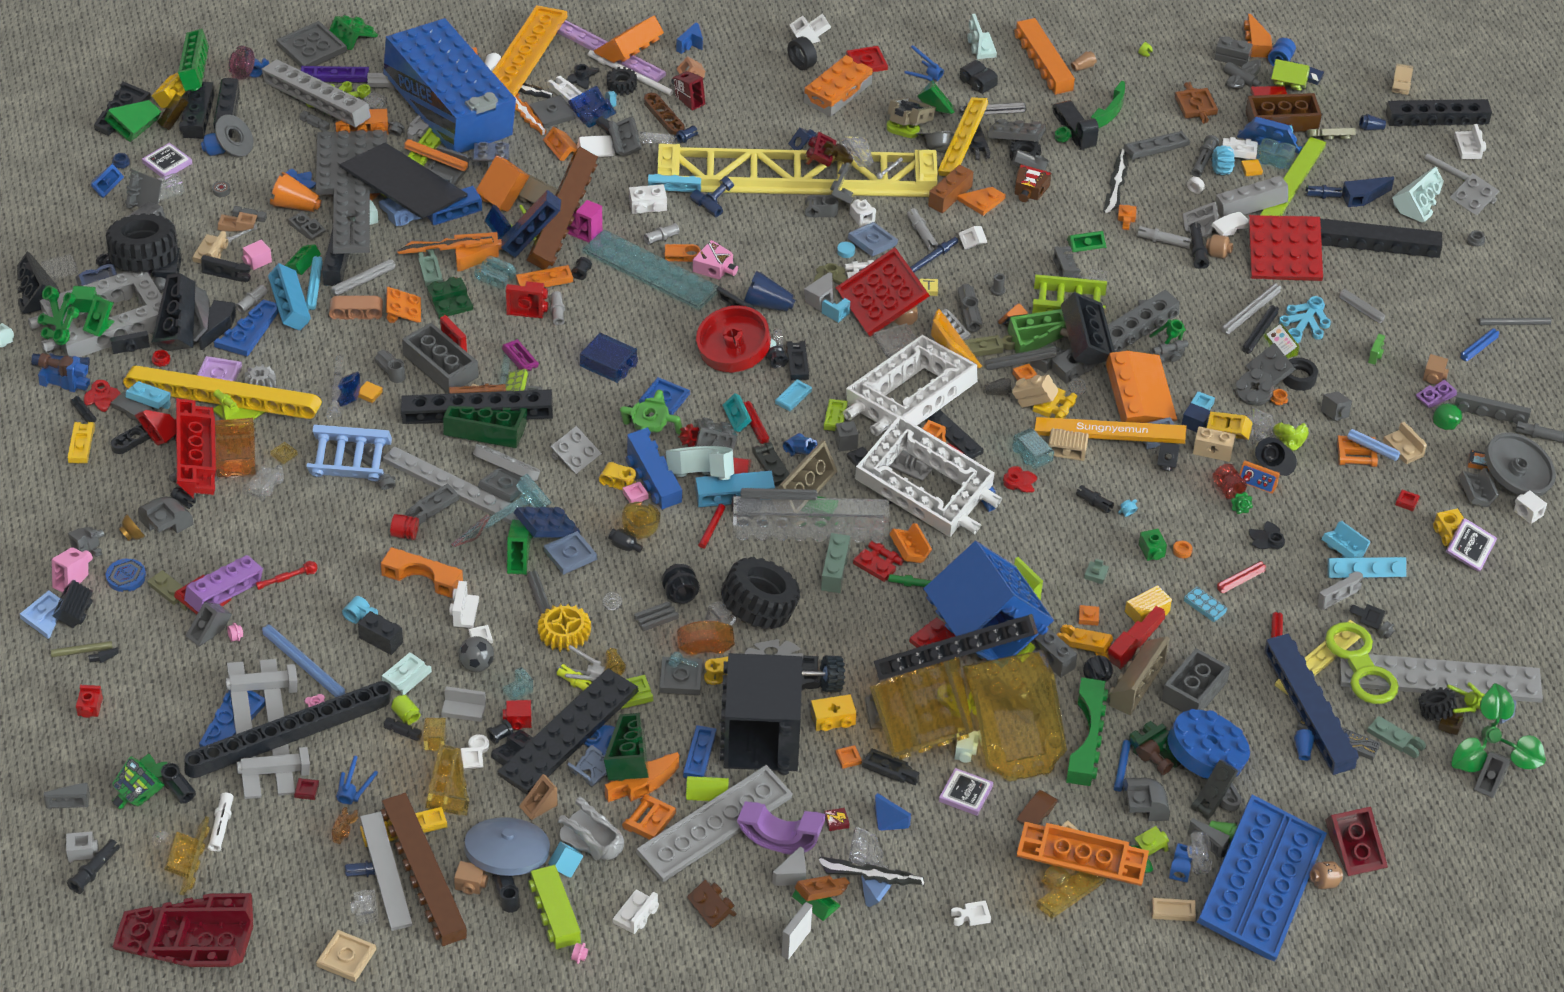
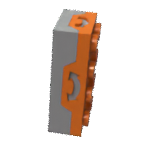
M845 55L805 87L804 103L831 117L872 84L873 69L865 64H857L853 61V58Z

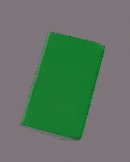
M1103 231L1069 235L1067 238L1072 252L1107 248Z
M315 244L302 246L284 266L296 270L297 274L302 275L312 265L313 257H319L321 253Z
M796 889L792 895L802 905L806 902L813 905L812 913L822 921L840 907V904L831 897L806 901Z

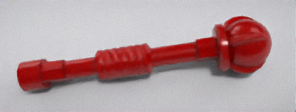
M307 561L298 570L289 573L285 572L275 576V578L259 581L255 584L257 589L260 590L272 583L286 581L298 574H315L318 566L313 561Z

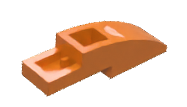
M678 752L667 754L653 761H647L649 778L625 779L623 781L614 780L605 784V798L608 802L628 796L630 801H634L656 790L679 768Z

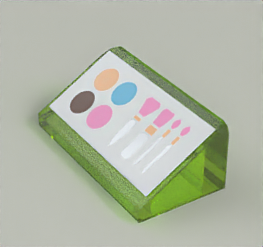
M1282 323L1264 335L1270 345L1275 343L1287 359L1298 355L1299 344Z

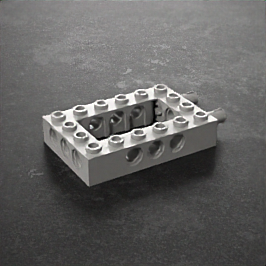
M126 271L84 285L96 287L97 295L114 303L123 300L127 301L135 293L138 303L142 304V307L110 317V319L114 320V323L100 337L84 331L83 327L77 328L72 320L68 329L70 338L67 343L60 346L51 338L41 341V345L45 353L61 347L65 355L82 357L111 347V337L147 331L148 334L152 333L155 329L162 295L148 272ZM72 290L59 294V298L57 300L59 310L63 303L64 295L67 292L72 293ZM45 299L40 300L42 313L53 317L50 302ZM39 315L28 318L31 330L44 326L38 323ZM48 324L50 329L55 331L56 326Z

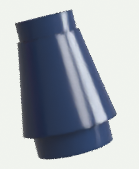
M1369 114L1360 117L1359 127L1364 129V131L1385 129L1386 120Z

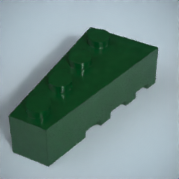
M448 406L443 417V435L517 448L526 427L527 408H520V411H511V408L504 407L503 410H491V407L475 410L474 407Z
M640 713L619 715L604 757L609 781L649 778L645 733Z

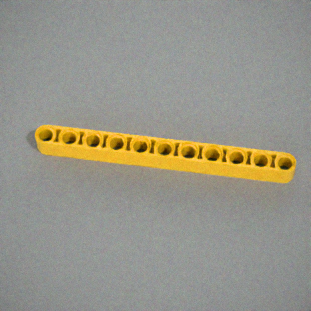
M132 366L123 380L124 385L128 389L139 381L171 392V397L222 405L219 399L213 395L219 389L223 394H228L237 403L238 408L305 419L314 418L322 403L321 399L314 394L143 366Z

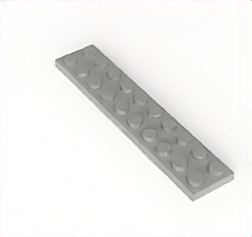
M1368 654L1375 666L1382 667L1394 675L1399 685L1398 691L1426 693V690L1432 691V688L1437 690L1439 687H1443L1444 690L1450 684L1469 693L1473 691L1467 685L1470 682L1481 693L1485 694L1494 683H1497L1504 687L1515 701L1542 703L1543 700L1540 668ZM1339 657L1340 686L1351 687L1350 682L1354 672L1347 662L1348 660ZM1366 675L1359 680L1361 688L1390 689L1389 683L1377 675ZM1453 691V693H1455V696H1463V695H1461V694H1459V693Z

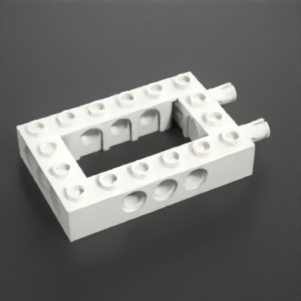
M921 335L846 388L849 407L843 411V415L850 421L861 413L877 422L870 427L872 434L875 436H879L883 431L887 430L899 415L918 425L978 382L977 364ZM924 368L938 376L930 380V383L923 388H919L912 396L906 397L903 400V406L895 402L893 398L886 396Z
M900 415L856 466V480L948 537H951L960 526L976 534L981 524L968 517L969 513L980 500L986 501L995 508L1002 501V497L989 490L993 485V471ZM903 450L961 485L959 491L951 496L950 502L945 508H943V501L939 497L935 498L924 491V488L917 487L909 482L908 478L901 477L889 467Z

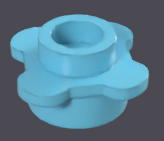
M1137 500L1124 501L1120 505L1121 509L1118 513H1123L1126 517L1136 512L1138 509L1135 505Z

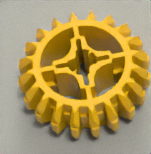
M560 603L559 607L552 605L551 610L546 609L545 613L541 614L537 630L541 642H544L546 647L551 645L552 650L558 647L560 652L563 648H566L569 652V645L577 649L578 645L583 646L584 641H588L591 633V621L588 613H584L583 608L578 609L576 605L570 607L569 603L567 606H562Z

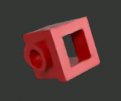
M80 685V692L76 703L78 716L85 718L98 717L103 700L101 686Z

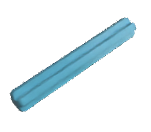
M314 256L312 260L306 299L308 310L316 309L323 263L320 256Z

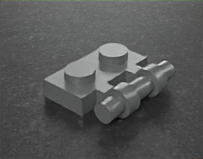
M1175 340L1170 344H1159L1158 347L1152 348V351H1149L1148 354L1160 355L1162 364L1169 360L1175 362L1181 359L1185 347H1188L1189 344L1187 340Z

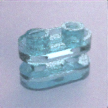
M493 256L486 257L482 264L474 271L475 277L479 281L501 290L507 286L517 273L512 264Z

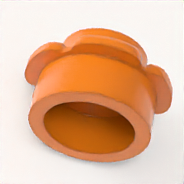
M1276 389L1273 391L1270 400L1276 405H1283L1288 402V394L1283 389Z

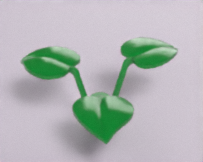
M1494 683L1484 694L1480 702V711L1483 716L1489 720L1496 719L1491 723V726H1486L1482 729V746L1475 737L1463 740L1453 754L1451 767L1467 772L1480 771L1483 769L1488 757L1487 753L1483 750L1486 748V743H1497L1499 741L1515 748L1510 754V759L1516 766L1522 769H1535L1545 764L1544 748L1538 738L1525 735L1518 739L1517 745L1502 738V733L1496 725L1500 719L1507 720L1511 718L1515 705L1510 693L1501 685Z

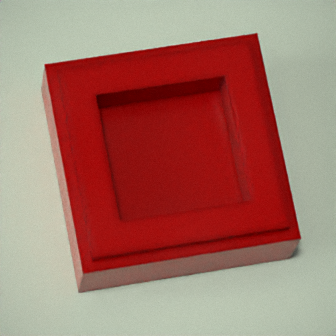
M1402 489L1395 505L1414 511L1420 495Z

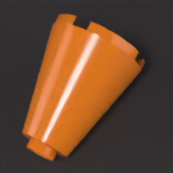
M282 172V176L278 177L273 188L274 200L270 198V204L273 206L314 212L315 209L318 210L322 202L319 195H316L311 189Z

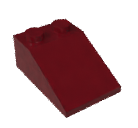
M1371 806L1334 814L1325 819L1330 839L1347 876L1388 868Z

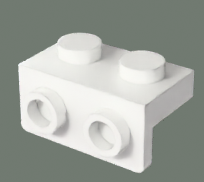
M1478 124L1473 125L1472 131L1455 132L1454 138L1461 159H1482V154L1486 150V143L1482 139V131L1479 130Z
M459 581L457 589L453 590L454 604H450L453 626L473 628L479 596L468 595L467 581Z

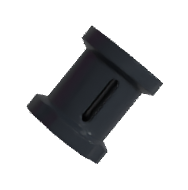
M580 257L577 259L576 267H573L571 270L574 279L584 280L586 278L587 271L592 267V263L588 258Z
M506 719L502 720L501 724L493 728L489 727L486 730L489 739L494 745L498 744L499 740L514 733L511 724Z

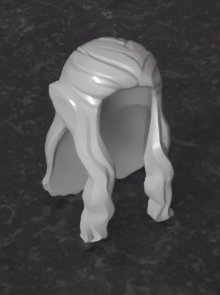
M581 796L578 797L575 804L581 809L572 814L569 819L565 815H561L558 819V823L564 824L560 829L561 840L577 850L590 853L595 860H613L624 848L623 835L605 816L599 814L593 806H590Z

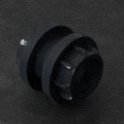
M674 564L666 569L661 581L668 599L674 603L686 604L692 601L699 592L700 585L695 572L686 564Z

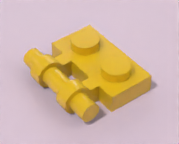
M1058 388V393L1053 401L1034 405L1033 412L1050 418L1052 413L1055 414V418H1065L1069 413V408H1072L1076 403L1077 394L1071 393L1065 397L1066 391Z

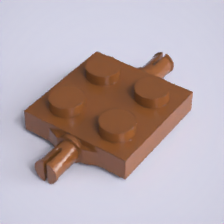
M1186 82L1184 84L1186 90L1175 92V99L1185 119L1200 117L1204 124L1209 121L1207 116L1218 113V108L1208 88H1193L1191 82Z

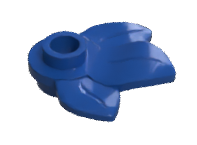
M294 169L286 172L309 189L316 186V182L311 181V172L297 174Z
M603 725L587 739L584 745L587 747L593 745L605 755L615 727Z

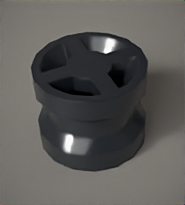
M781 346L771 347L766 354L768 360H770V365L774 369L784 367L788 363V358Z

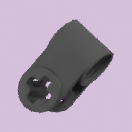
M809 195L805 198V205L807 206L805 208V215L807 217H835L838 215L837 197L833 195Z

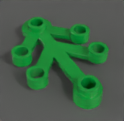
M47 286L42 292V297L50 302L53 317L41 313L38 317V323L44 326L48 324L55 325L56 329L53 331L45 327L41 331V336L47 340L53 338L57 345L62 346L69 341L70 332L68 329L72 319L77 318L79 315V309L73 306L68 308L69 305L75 302L76 296L67 292L63 297V303L59 310L57 302L59 292L56 288Z

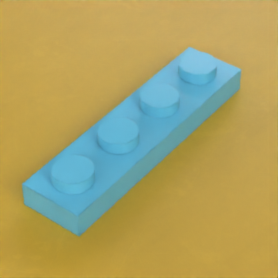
M1406 557L1328 558V578H1348L1349 574L1355 571L1362 573L1363 577H1406Z

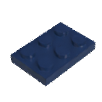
M527 506L516 507L514 515L533 537H565L576 531L580 533L575 523L568 518L565 511L560 507Z

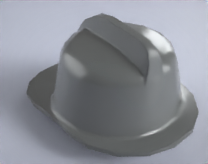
M939 131L915 134L925 136L927 147L930 150L941 152L948 149L950 138L954 135V132Z

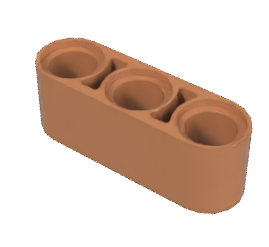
M334 296L330 299L329 316L332 319H380L382 317L383 300L378 296Z

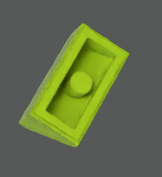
M687 776L686 800H713L728 790L729 778Z

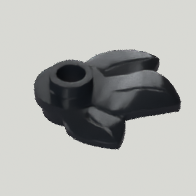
M1267 521L1264 530L1249 529V535L1254 540L1252 546L1258 549H1281L1285 545V539L1283 534L1280 533V528L1272 522Z

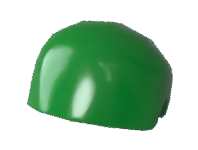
M1451 403L1441 404L1433 414V423L1444 430H1453L1461 423L1462 411Z

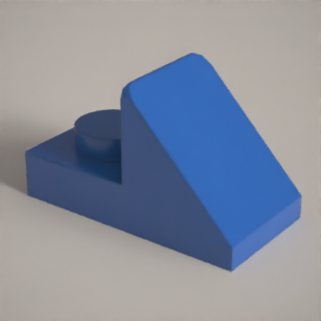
M694 23L676 39V52L682 54L689 50L691 46L703 50V37L698 23Z

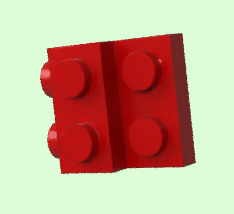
M526 281L525 286L507 284V315L543 319L544 312H548L549 303L545 301L548 297V288H544V283Z
M936 617L911 636L909 642L915 647H921L955 637V634L951 633L946 628L945 623Z

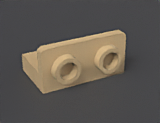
M221 231L218 237L207 234L193 255V262L201 263L203 255L220 259L221 252L228 246L226 232Z
M1405 422L1400 423L1398 431L1384 436L1383 439L1388 446L1400 451L1399 458L1405 464L1424 457L1427 444Z

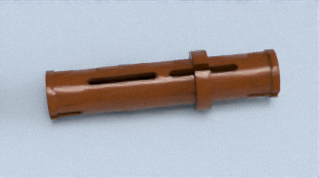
M485 383V385L449 387V394L506 391V384L489 385V383Z

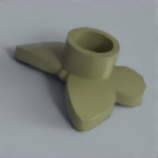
M834 263L819 266L816 269L817 274L814 278L815 282L831 272L834 282L841 284L847 280L845 269Z

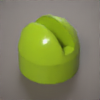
M1144 42L1138 53L1148 57L1150 56L1148 52L1152 53L1153 48L1150 44Z

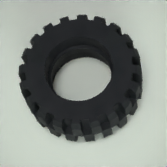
M141 213L140 215L134 214L130 215V217H123L121 220L115 221L113 225H110L105 235L110 262L117 268L128 272H149V270L165 267L174 260L178 253L175 226L168 218H164L161 215Z
M749 557L748 559H740L733 564L722 585L721 597L726 608L732 611V615L736 618L739 617L742 622H747L753 627L759 626L761 629H775L789 621L800 600V589L797 581L782 566H777L774 562L766 561L763 558Z

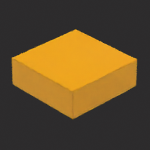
M1258 159L1241 161V167L1245 176L1262 175L1263 170Z
M366 381L356 392L357 397L373 403L383 392V388Z

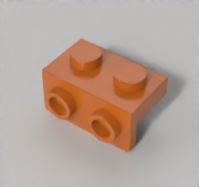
M913 523L908 531L893 528L889 533L901 557L907 562L922 563L932 551L931 546L916 523Z

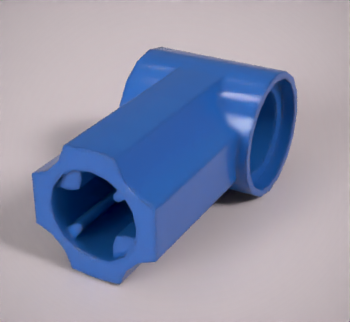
M798 433L783 442V449L785 452H789L791 457L796 454L809 455L818 444L816 440L804 437V435Z

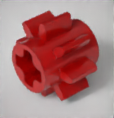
M693 424L680 428L682 432L678 438H680L682 445L688 444V447H695L699 428L693 427Z

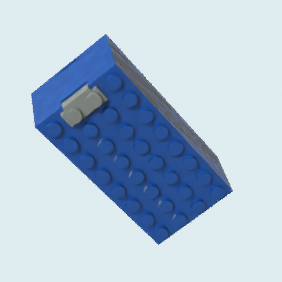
M445 18L386 36L383 74L388 77V80L416 113L421 116L423 121L429 125V128L440 138V141L447 149L462 153L474 149V143H492L512 135L516 98Z

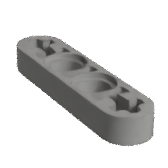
M476 444L473 455L527 479L538 480L540 474L538 468L485 445Z

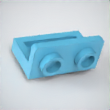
M139 381L126 391V398L157 409L160 407L170 408L171 392Z
M1343 521L1338 522L1334 531L1324 533L1321 539L1327 543L1329 548L1341 553L1343 558L1363 557L1370 544L1367 538Z

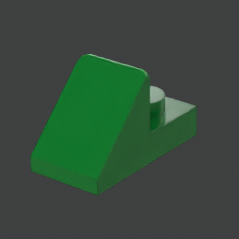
M95 295L83 330L100 337L114 323V320L109 318L114 302Z

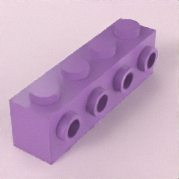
M248 555L236 559L217 571L188 584L184 600L197 612H199L204 602L220 604L255 586L256 582L261 581L263 568Z

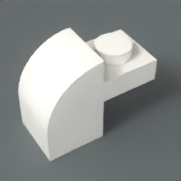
M823 14L808 23L804 16H801L790 24L797 38L804 36L812 43L819 42L818 36L831 28Z

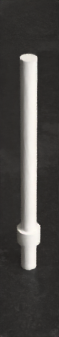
M592 50L588 52L589 57L597 60L602 65L610 66L616 70L617 67H620V69L625 67L595 54ZM635 72L638 81L669 96L673 94L674 91Z

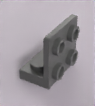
M846 163V165L842 164L838 172L840 177L838 181L834 180L830 190L833 191L831 195L852 204L855 199L852 196L853 192L846 188L840 190L852 165L851 163Z
M705 417L702 420H696L699 432L695 447L723 446L732 448L734 451L737 434L730 423H714L712 419Z

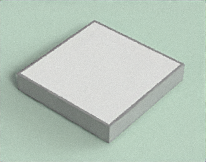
M807 902L804 903L783 930L782 957L789 960L811 931L813 905Z

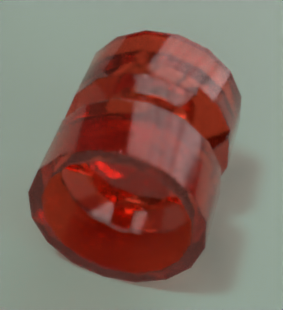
M1224 464L1213 473L1212 478L1214 482L1220 487L1227 499L1235 498L1236 493L1241 494L1247 489L1246 482L1232 464Z

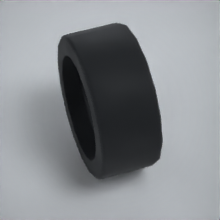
M801 36L789 42L787 47L788 56L795 67L799 70H805L816 64L817 52L813 43L807 37Z
M1296 357L1289 359L1296 370L1305 371L1310 377L1298 378L1290 374L1282 380L1284 384L1290 389L1305 391L1314 387L1318 376L1317 366L1305 358Z

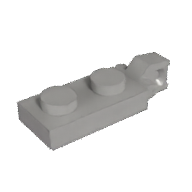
M420 115L409 124L407 139L416 141L418 136L423 137L429 129V125L423 121Z

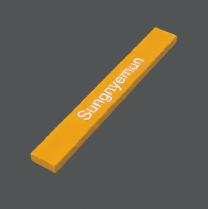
M1036 417L1035 435L1050 436L1051 429L1054 428L1069 430L1070 432L1087 433L1089 435L1088 438L1185 444L1187 425Z

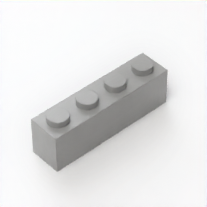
M1277 176L1217 194L1218 213L1221 218L1236 212L1246 215L1288 202V184L1281 176Z

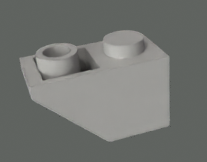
M831 272L804 288L805 302L819 311H822V301L827 300L832 304L834 303Z

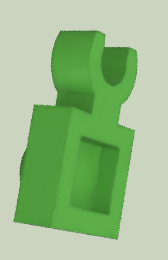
M1378 334L1371 349L1368 363L1375 365L1378 359H1382L1384 353L1382 347L1386 335Z

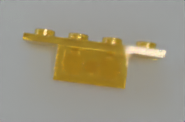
M205 816L198 826L195 838L180 832H176L173 837L164 870L184 877L179 895H184L195 884L196 878L193 875L194 872H197L201 863L198 857L199 855L201 856L205 848L203 840L207 837L210 827L207 826L210 817Z

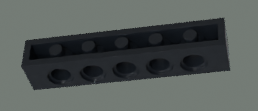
M1488 99L1388 101L1385 113L1389 126L1484 125L1490 123L1492 110Z

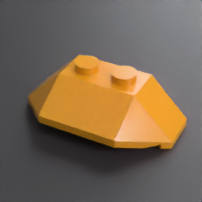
M938 309L935 313L931 336L935 342L977 364V368H981L982 365L947 317Z

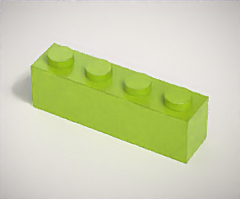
M556 865L532 870L531 880H528L530 892H535L536 897H534L536 908L542 911L540 914L542 924L548 927L547 937L549 943L553 942L556 949L581 943V931Z

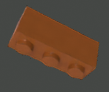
M959 164L929 191L928 206L943 214L957 201L958 195L966 193L972 187L974 171Z

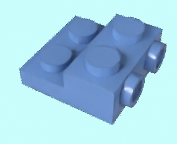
M389 198L379 201L380 208L388 214L389 221L395 226H403L408 224L409 221L421 219Z

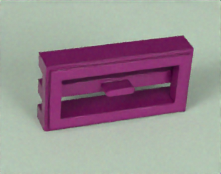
M518 339L503 344L502 350L519 370L526 369L531 371L532 368L538 367L539 363Z

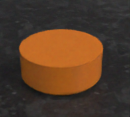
M1177 541L1173 545V554L1178 558H1188L1192 554V545L1187 541Z

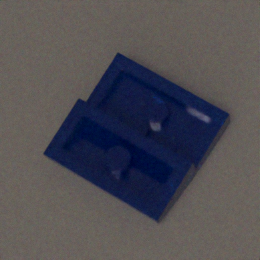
M597 85L568 101L578 118L589 128L596 125V121L600 116H604L607 119L616 114L609 99H604Z

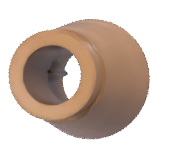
M1086 51L1071 63V67L1075 72L1093 67L1097 60L1093 52Z

